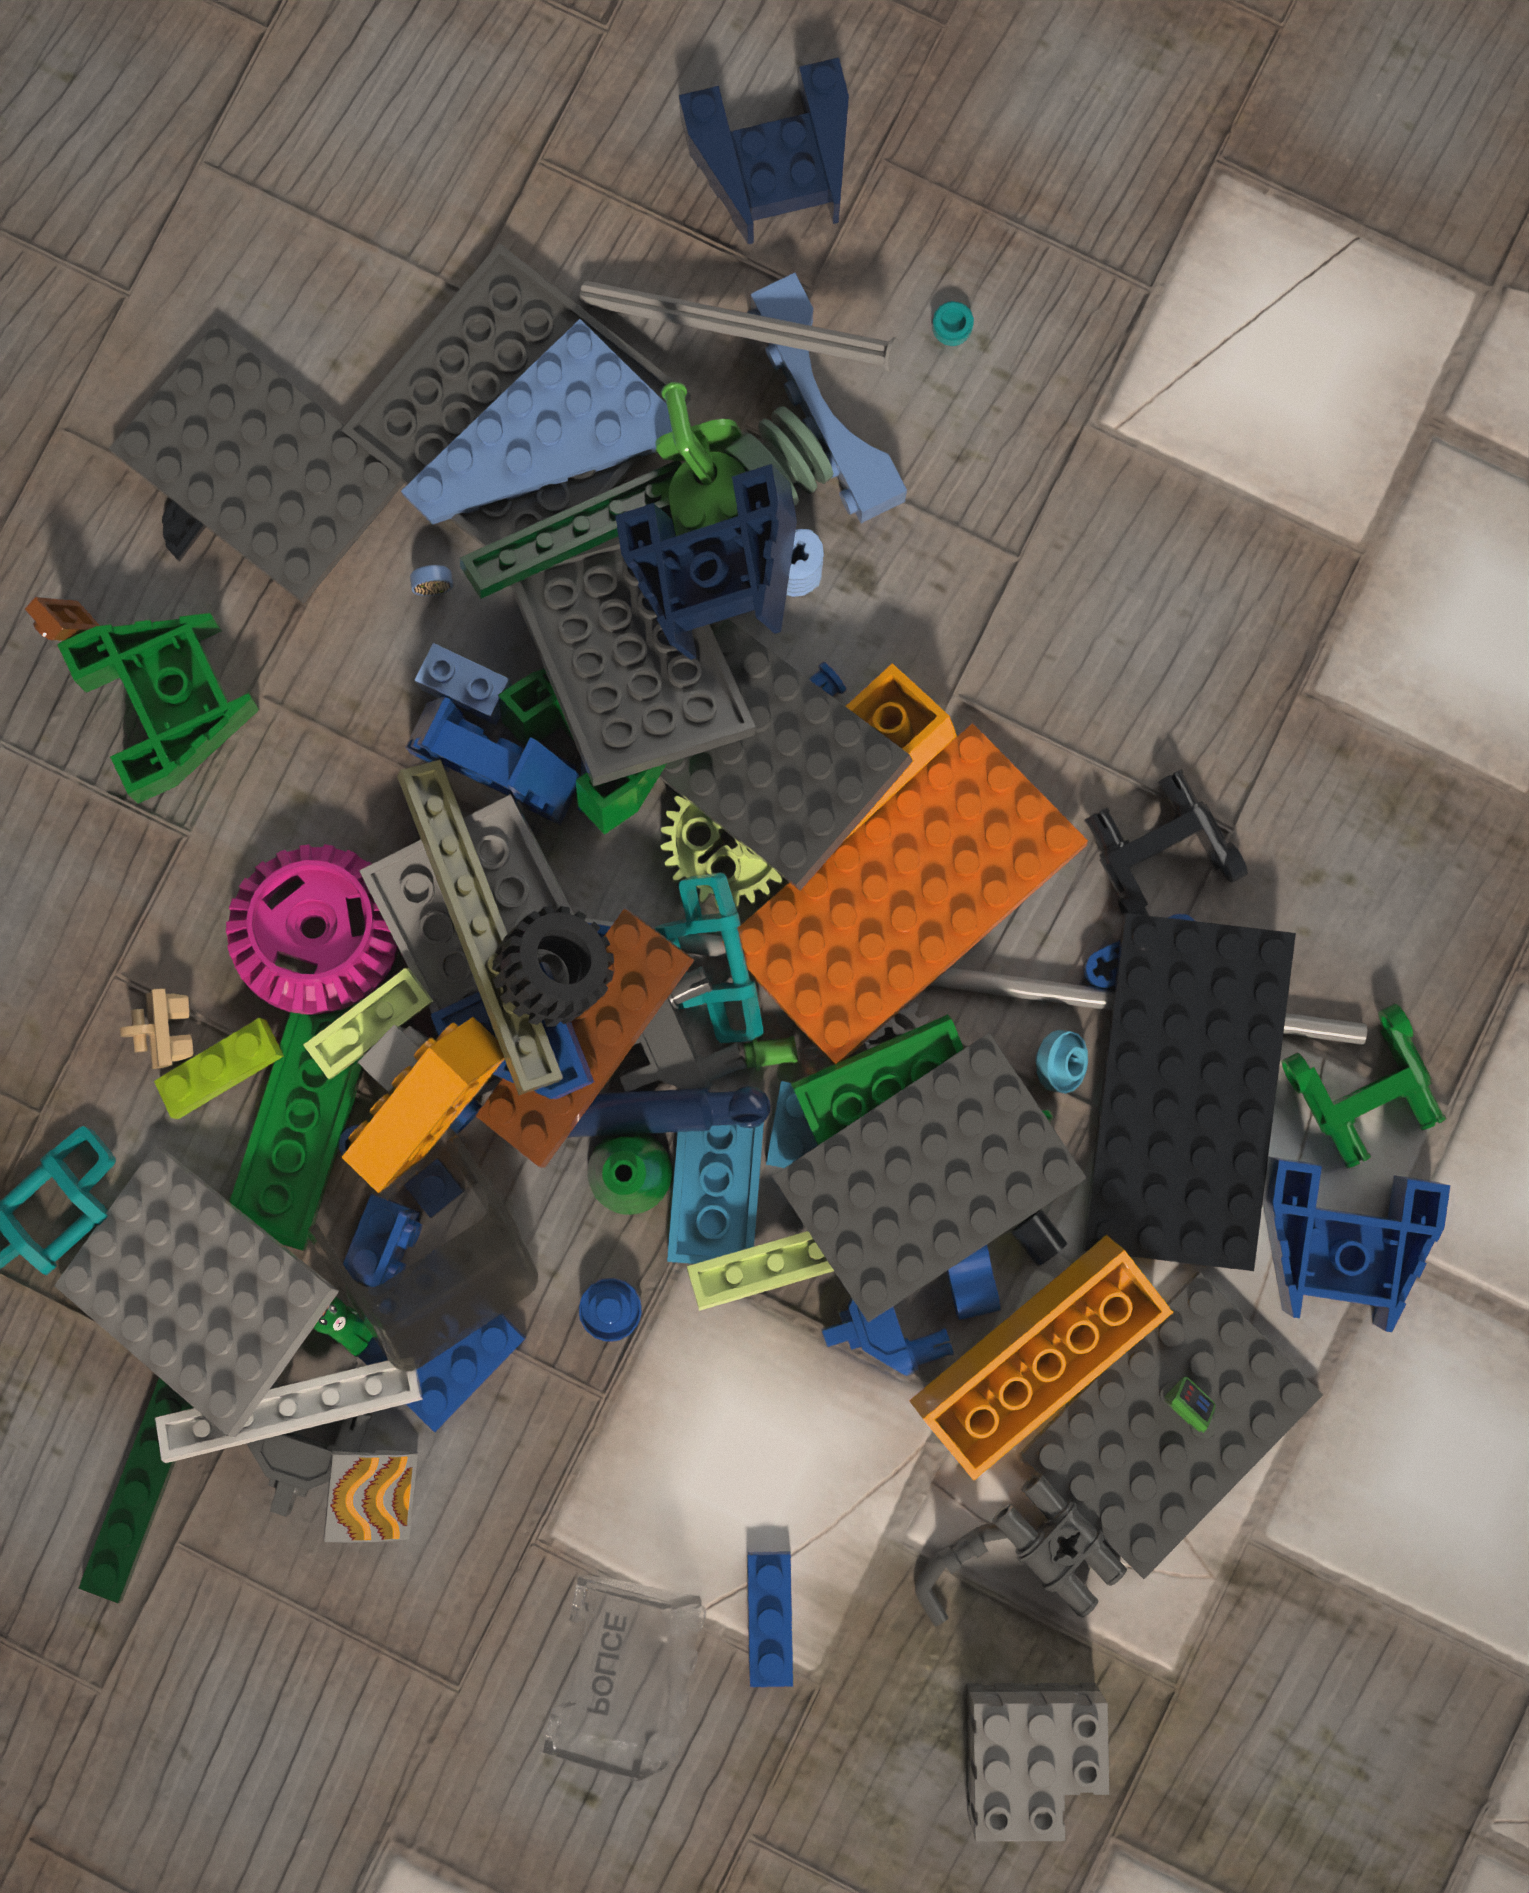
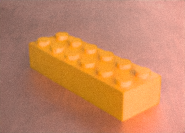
M1106 1235L909 1401L971 1478L975 1480L1168 1318L1173 1311L1127 1252Z

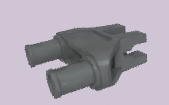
M703 966L684 974L635 1042V1044L641 1042L648 1059L622 1070V1075L619 1078L626 1092L656 1080L683 1089L708 1088L710 1090L714 1080L737 1070L747 1068L743 1055L739 1053L741 1050L737 1043L704 1058L701 1055H697L677 1009H679L680 1003L713 991L709 978L705 979L707 973Z

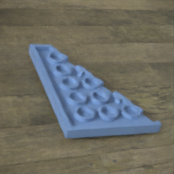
M579 319L401 492L433 525L451 519L455 514L470 513L479 510L480 506L505 498L510 500L540 490L545 485L563 483L568 481L570 477L592 470L597 472L627 462L630 458L638 455L646 456L656 452L655 441L659 437L672 432L667 404Z

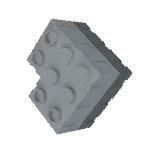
M966 1683V1699L969 1707V1712H966L967 1745L969 1748V1756H967V1787L970 1795V1800H968V1818L975 1841H1065V1824L1063 1822L1065 1795H1080V1793L1109 1795L1108 1703L1096 1683H1080V1685H1068L1067 1683H1037V1685H1025L1024 1683H994V1685Z

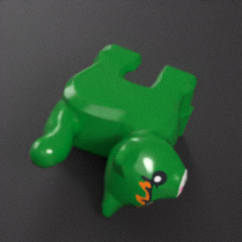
M336 1296L313 1327L317 1332L327 1334L337 1343L344 1345L345 1349L355 1357H358L363 1352L377 1331V1327L366 1319H361L362 1315L346 1306Z

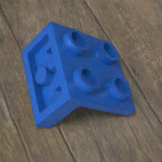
M371 1194L339 1274L368 1285L367 1294L375 1297L389 1292L392 1287L397 1288L407 1264L401 1262L405 1250L408 1247L413 1248L422 1230L423 1224L417 1222L421 1212L379 1195Z

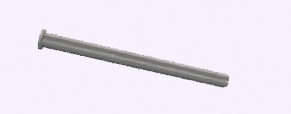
M590 281L583 282L579 294L580 301L587 306L884 366L886 372H892L898 356L899 341L898 338L894 337L890 341H884Z

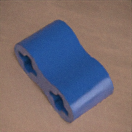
M987 1245L947 1270L958 1320L1001 1311Z

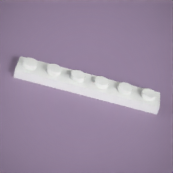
M408 1355L270 1389L236 1437L226 1436L195 1408L156 1417L161 1461L169 1463L423 1400L415 1357Z

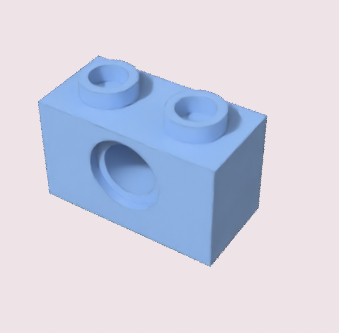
M435 643L432 644L415 678V682L422 691L437 698L447 697L452 700L456 707L494 725H497L501 717L498 694L512 686L509 678Z

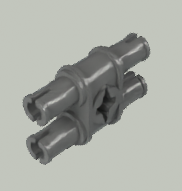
M1036 1473L1024 1483L1021 1490L1045 1516L1044 1522L1037 1530L1011 1504L1001 1508L992 1519V1522L1016 1547L1017 1559L1020 1562H1025L1043 1581L1042 1586L1047 1591L1057 1592L1077 1616L1085 1617L1094 1610L1099 1601L1075 1575L1076 1568L1085 1560L1106 1585L1109 1586L1116 1584L1125 1575L1127 1568L1103 1543V1532L1100 1529L1096 1530L1077 1509V1503L1069 1498L1064 1500L1041 1473ZM1058 1537H1062L1060 1545L1063 1548V1550L1061 1553L1057 1552L1060 1548L1059 1543L1057 1542Z

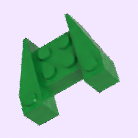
M211 613L179 616V619L156 622L151 620L136 621L135 624L114 627L111 624L95 626L57 644L73 680L86 693L121 678L149 739L114 754L110 758L127 794L138 804L178 786L259 711L256 702L249 693L230 702L227 699L200 642L222 632Z

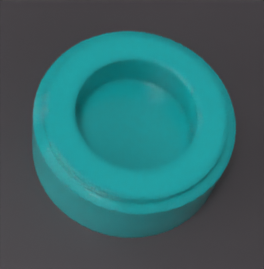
M950 301L942 304L934 313L932 321L934 336L939 342L948 346H957L964 343L972 333L974 325L973 314L961 302Z

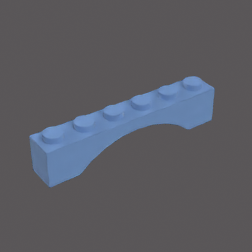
M796 273L750 294L751 310L747 311V313L809 326L813 324L814 308ZM768 343L769 346L765 347L769 361L775 370L782 369L788 381L784 383V388L793 406L800 404L806 416L805 419H802V423L812 431L821 444L834 473L832 478L837 476L843 488L839 495L848 514L855 513L860 523H863L904 503L907 489L889 454L868 445L852 434L833 415L822 398L812 373L809 351Z

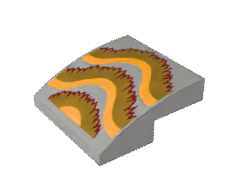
M374 1450V1453L332 1451L323 1535L324 1542L364 1543L409 1540L418 1452Z

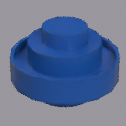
M605 1278L591 1284L582 1295L579 1304L580 1321L585 1330L594 1338L606 1342L619 1341L629 1336L638 1326L642 1315L641 1299L636 1289L628 1282L617 1278Z

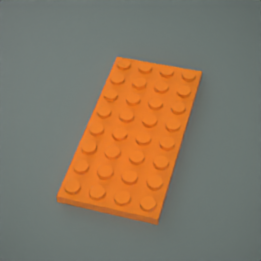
M972 723L849 836L801 891L789 882L738 927L748 972L829 1061L836 1065L846 1060L1087 846L1088 840Z

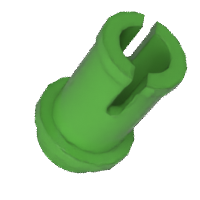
M794 1036L759 1042L755 1038L750 1043L743 1044L747 1068H755V1071H760L761 1066L798 1062Z

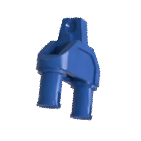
M852 1297L848 1303V1309L839 1312L842 1322L821 1329L827 1347L848 1341L851 1350L861 1347L863 1351L905 1376L915 1374V1371L919 1370V1365L948 1355H954L950 1343L933 1348L935 1345L950 1341L945 1328L909 1341L908 1337H903L894 1307L868 1322Z

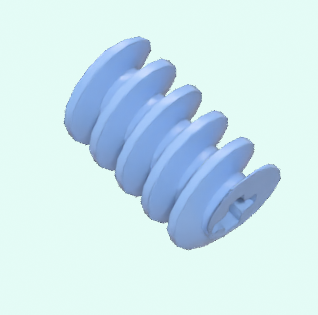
M796 529L787 596H804L819 586L824 557L823 544L818 535L810 529Z

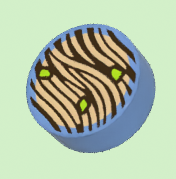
M423 566L415 569L410 574L411 590L417 595H440L453 588L451 570L445 566Z

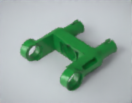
M1395 1003L1380 1010L1378 1017L1383 1027L1380 1033L1399 1069L1332 1102L1315 1067L1310 1068L1300 1053L1297 1052L1281 1061L1283 1071L1291 1086L1297 1093H1302L1321 1132L1325 1133L1326 1136L1331 1135L1347 1169L1359 1165L1361 1160L1365 1162L1371 1158L1354 1126L1355 1118L1400 1096L1401 1098H1406L1422 1131L1436 1126V1122L1439 1124L1447 1119L1429 1088V1085L1432 1084L1430 1081L1432 1078L1411 1039L1414 1035L1410 1021L1401 1007Z

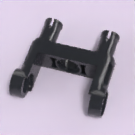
M1182 769L1158 782L1176 813L1173 816V821L1130 842L1129 839L1124 841L1108 808L1084 820L1102 851L1099 854L1101 858L1099 860L1120 898L1118 899V905L1122 915L1123 913L1149 916L1145 908L1149 904L1129 868L1194 834H1197L1215 870L1220 868L1229 882L1233 883L1248 874L1245 861L1239 850L1232 842L1227 843L1207 804H1204L1203 801L1198 802Z

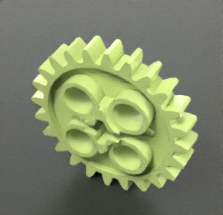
M679 796L674 798L681 808L680 811H666L667 817L674 822V825L661 827V832L671 837L672 841L660 846L662 851L674 854V856L664 862L667 868H680L673 876L675 883L691 876L713 874L715 864L722 859H728L736 864L734 875L727 879L736 909L739 908L741 896L746 895L752 905L756 904L754 892L760 890L769 897L771 893L767 883L770 880L782 885L783 880L781 876L759 857L751 854L737 840V846L731 850L729 846L725 845L717 850L708 861L703 864L698 863V859L702 855L711 852L723 843L721 835L726 831L686 799ZM697 826L707 827L711 831L710 840L703 846H694L689 842V834ZM696 886V889L701 890L699 895L700 903L704 904L711 895L715 896L711 886Z

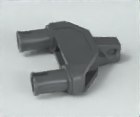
M275 1382L270 1389L278 1388V1382ZM367 1413L358 1417L343 1419L335 1443L327 1444L293 1432L247 1443L266 1477L270 1478L268 1486L276 1488L270 1512L287 1517L293 1509L297 1495L305 1498L309 1489L329 1482L332 1451L361 1452L360 1447L372 1414Z

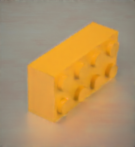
M893 663L845 707L910 754L913 762L849 836L957 737L950 716Z
M474 1017L460 1026L453 1022L438 1036L436 1041L433 1038L428 1039L413 1055L418 1061L414 1067H406L391 1083L395 1088L391 1096L388 1093L385 1094L370 1109L369 1112L374 1116L371 1121L365 1120L348 1137L352 1145L341 1158L377 1193L388 1187L427 1155L505 1060L498 1040Z

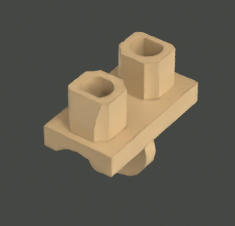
M153 989L151 993H146L148 1024H145L144 1009L131 1010L132 1026L121 1027L120 1036L133 1037L134 1052H146V1036L149 1035L152 1069L166 1068L171 1066L172 1062L193 1057L191 1034L169 1036L168 1025L169 1020L189 1018L188 996L166 994L165 989Z

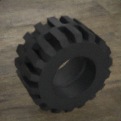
M552 906L543 907L538 913L533 911L528 914L498 945L495 953L499 956L493 960L492 970L499 972V974L493 980L495 987H502L505 992L500 996L505 1005L511 1001L515 1006L512 1012L518 1017L525 1013L529 1015L528 1022L538 1025L542 1020L545 1021L546 1027L556 1026L560 1022L564 1025L583 1014L597 1000L604 996L608 990L606 985L612 981L614 971L608 969L614 963L613 953L606 952V948L610 943L607 936L603 938L599 936L597 931L601 928L595 921L591 925L585 921L587 915L578 911L576 914L571 915L570 907L560 906L556 911H554ZM537 949L551 951L561 958L569 973V984L558 983L550 979L543 972L538 962Z

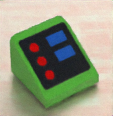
M1185 1376L1164 1397L1165 1402L1192 1428L1204 1433L1210 1424L1216 1405L1193 1381Z

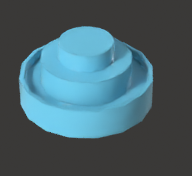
M1056 1030L1044 1038L1035 1059L1040 1083L1047 1090L1065 1094L1074 1091L1082 1083L1088 1066V1050L1084 1040L1078 1033Z

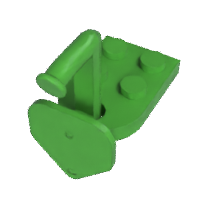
M679 382L666 384L661 393L662 397L666 400L672 432L659 437L655 441V447L664 460L686 461L674 474L669 487L671 514L676 536L737 517L738 510L732 477L745 473L746 470L736 459L724 454V449L742 436L736 422L730 419H716L691 426L685 402L687 388ZM697 477L704 485L698 484Z

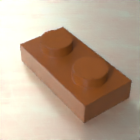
M35 597L25 608L27 613L35 620L33 623L35 629L49 640L64 641L95 626H100L79 601Z

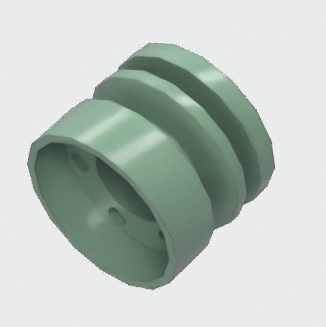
M779 406L771 414L773 423L770 420L763 419L758 424L764 443H761L753 435L745 433L725 448L724 454L736 459L746 472L772 464L790 482L795 507L799 503V498L793 485L794 483L806 493L812 494L817 489L815 480L825 484L833 477L834 473L821 444L812 431L786 407Z

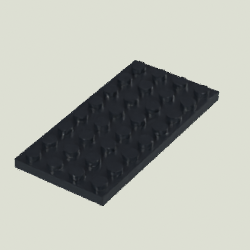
M1123 913L1082 1248L1084 1251H1088L1107 1235L1121 1246L1130 1257L1254 1271L1296 933Z

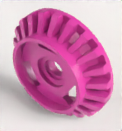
M310 844L300 845L299 849L289 852L282 850L276 853L275 858L266 863L262 861L255 867L256 871L248 879L244 878L239 885L240 890L236 898H232L229 906L230 915L229 920L226 921L227 947L238 974L257 996L285 1011L306 1015H319L343 1010L358 1003L371 994L384 981L396 961L399 948L359 871L372 863L366 862L350 850H339L333 845L324 844L323 847H311ZM298 879L304 882L300 888L272 910L267 906L271 897L285 885ZM361 897L366 928L364 935L353 937L347 899ZM311 918H320L326 923L324 933L314 939L305 937L302 933L304 923ZM280 953L315 965L317 968L314 974H300L276 966L275 962Z

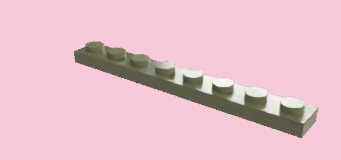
M441 759L400 770L397 778L518 1095L559 1082L563 1079L542 1022L538 1025L529 1023V1015L525 1013L518 1017L512 1012L515 1006L511 1001L505 1005L500 998L505 993L503 988L495 987L493 979L499 974V972L492 970L493 960L499 956L495 951L508 933Z

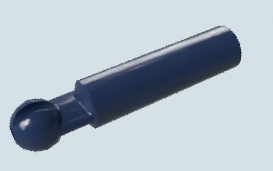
M745 1086L736 1091L709 1092L708 1088L598 1094L567 1138L709 1131L711 1126L739 1125L740 1127L751 1129L760 1126L767 1119L770 1113V1101L766 1093L757 1087Z

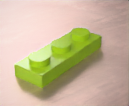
M258 1018L156 1079L154 1083L170 1118L180 1119L284 1057L267 1020Z

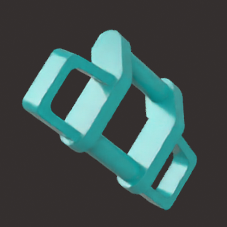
M723 873L691 876L679 883L685 919L661 924L654 929L680 949L678 937L688 934L721 931L733 982L712 984L713 991L680 1003L679 1009H686L706 1003L716 1039L720 1043L752 1041L763 1034L758 992L755 981H750L738 932L741 922L727 877ZM696 886H711L720 913L702 915ZM742 1000L746 1030H734L730 1027L723 1002Z
M84 1126L79 1127L53 1150H49L41 1157V1164L0 1200V1231L10 1243L9 1246L0 1252V1269L20 1254L38 1271L48 1275L57 1267L56 1261L93 1227L97 1224L100 1225L108 1217L106 1207L89 1191L114 1166L116 1158L94 1130ZM87 1140L98 1153L99 1160L79 1181L62 1159ZM52 1177L67 1197L84 1213L51 1244L43 1249L31 1238L13 1215V1212Z

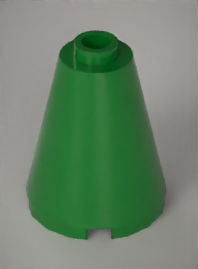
M649 1134L607 1136L596 1146L591 1154L588 1163V1181L591 1191L596 1199L611 1211L625 1215L648 1211L664 1198L670 1187L672 1165L669 1154L663 1145ZM625 1164L632 1169V1177L629 1181L622 1182L618 1177V1167Z

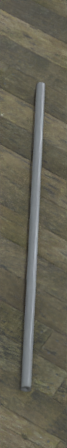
M585 919L588 923L595 921L597 924L612 926L614 923L604 920ZM697 933L678 937L681 950L685 953L727 958L722 936ZM950 967L929 985L1104 1010H1112L1114 994L1113 989ZM1286 1013L1284 1034L1363 1045L1367 1037V1025L1364 1023Z

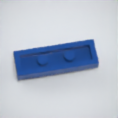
M791 1551L748 1552L750 1687H793Z

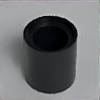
M1042 1209L1030 1215L1011 1231L1037 1266L1053 1258L1068 1244Z

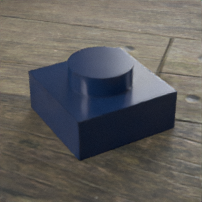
M440 1158L434 1160L404 1185L430 1218L436 1216L465 1192V1189Z

